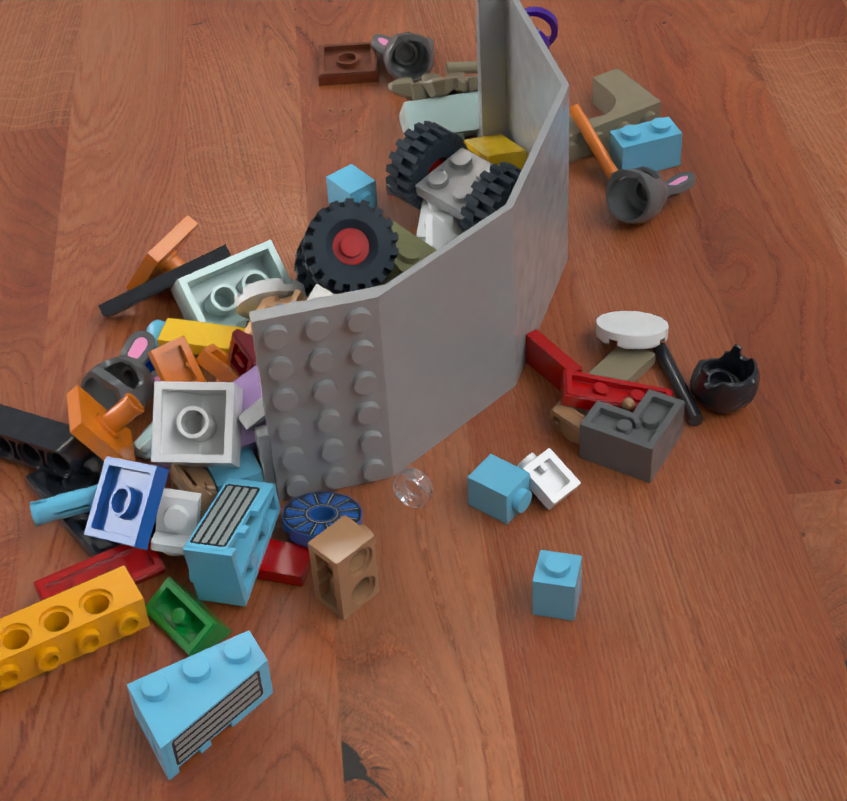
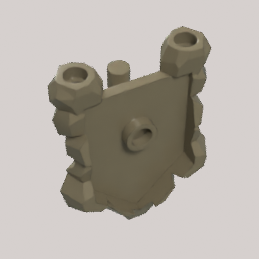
M477 61L446 62L445 77H440V74L436 73L424 74L421 76L422 80L413 83L411 77L398 78L388 84V89L394 95L410 101L478 91V76L464 77V74L478 73Z

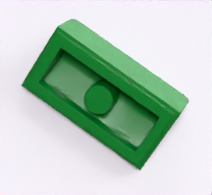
M169 576L145 605L147 614L189 656L216 645L232 632L191 590Z

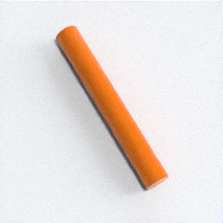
M575 104L569 108V114L607 178L610 179L612 173L618 171L580 105Z

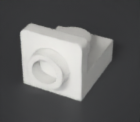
M550 448L538 457L534 453L529 454L517 465V467L530 473V490L548 510L570 495L581 484Z
M164 488L156 517V531L151 540V550L161 551L170 556L184 555L183 548L200 522L202 493Z

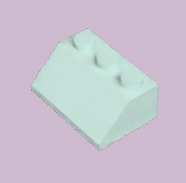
M478 91L404 102L399 114L403 133L408 128L414 131V124L418 122L424 124V121H431L457 134L463 140L467 136L477 135V137H480Z
M268 240L177 279L170 290L185 320L245 328L247 321L250 319L243 318L237 314L234 296L237 293L242 295L243 288L260 280L280 278L284 279L285 284H292V281L272 241Z

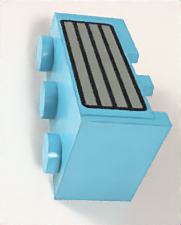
M228 478L183 548L189 568V580L193 582L199 600L239 606L247 605L259 572L258 569L281 510L274 483Z
M249 630L127 684L135 717L169 781L180 772L179 766L197 751L202 754L212 745L211 739L228 725L234 727L273 694L268 660Z

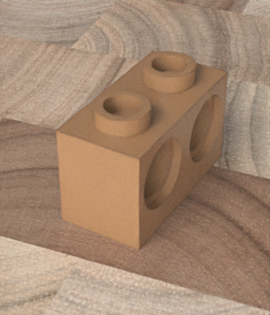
M346 515L308 542L315 599L343 620L347 619L380 592L375 536L368 527L357 524Z

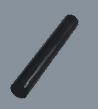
M660 342V345L653 348L654 354H656L655 356L676 398L685 401L684 414L691 426H698L703 422L704 418L666 343Z

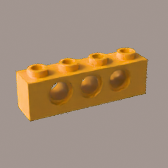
M119 567L0 618V692L13 688L21 682L46 671H51L64 663L94 652L100 647L150 626L144 598L126 567Z

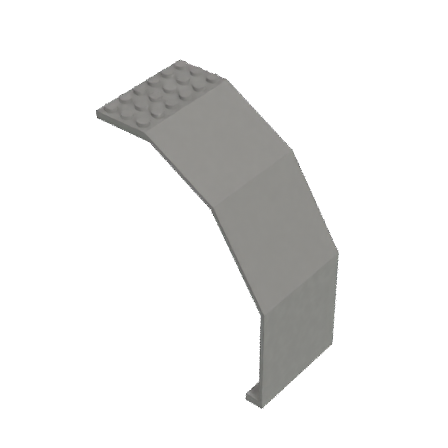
M475 0L480 137L502 134L524 148L526 153L529 152V156L506 205L385 285L249 311L279 501L293 499L307 493L325 492L394 477L517 385L526 363V334L535 329L539 331L568 260L570 94L568 81L520 0Z

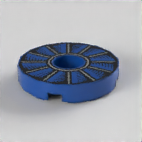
M323 491L307 493L292 499L284 507L282 528L284 533L290 534V540L298 545L308 547L309 541L344 515L357 524H362V509L358 502L347 495Z

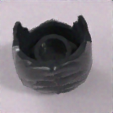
M735 344L730 351H725L720 358L698 361L690 380L691 392L699 403L714 413L726 415L736 412L752 402L757 393L760 383L758 364L754 358L748 359L742 355V347Z

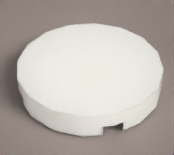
M280 278L265 279L248 284L242 289V295L237 293L234 296L237 314L243 318L250 319L249 311L256 310L263 298L278 294L281 299L291 296L295 289L301 290L306 296L305 287L294 279L292 284H285L284 279Z
M615 311L603 314L596 319L595 332L596 337L606 344H609V339L617 341V346L624 349H649L660 345V340L665 342L668 339L669 326L668 322L663 318L650 313Z

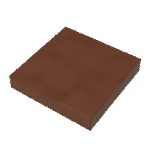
M371 41L318 45L319 86L378 82L377 50L372 47Z

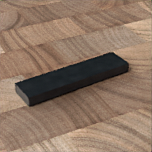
M225 244L98 305L103 317L110 318L172 288L177 279L231 257V254Z

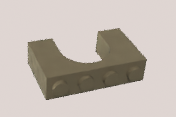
M619 68L593 77L592 104L605 115L588 118L605 149L609 148L611 130L620 129L626 125H636L652 121L655 118L661 117V101ZM569 117V163L592 155L593 152L572 117Z

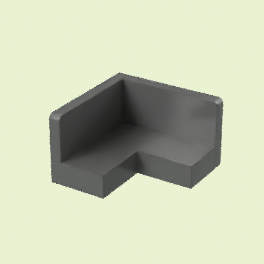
M649 389L636 409L630 412L597 400L580 424V457L651 483L682 435L685 401Z

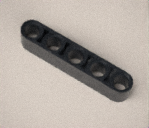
M0 404V458L59 477L69 478L95 454L70 433L69 424Z

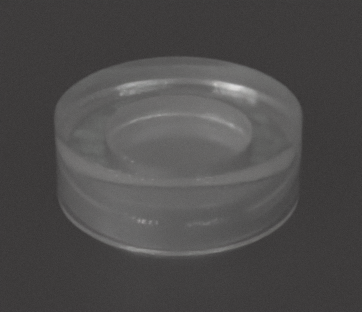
M405 468L393 480L395 495L402 503L409 507L421 508L433 496L434 488L432 482L426 474L418 469Z

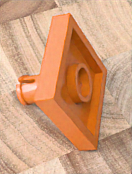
M189 215L182 219L147 253L127 284L126 289L131 290L156 278L163 271L167 273L185 264L177 255L198 223Z
M77 384L66 394L70 433L103 461H105L107 456L136 462L131 430L126 425L144 412V408L139 400L131 393H126L120 401L107 410Z

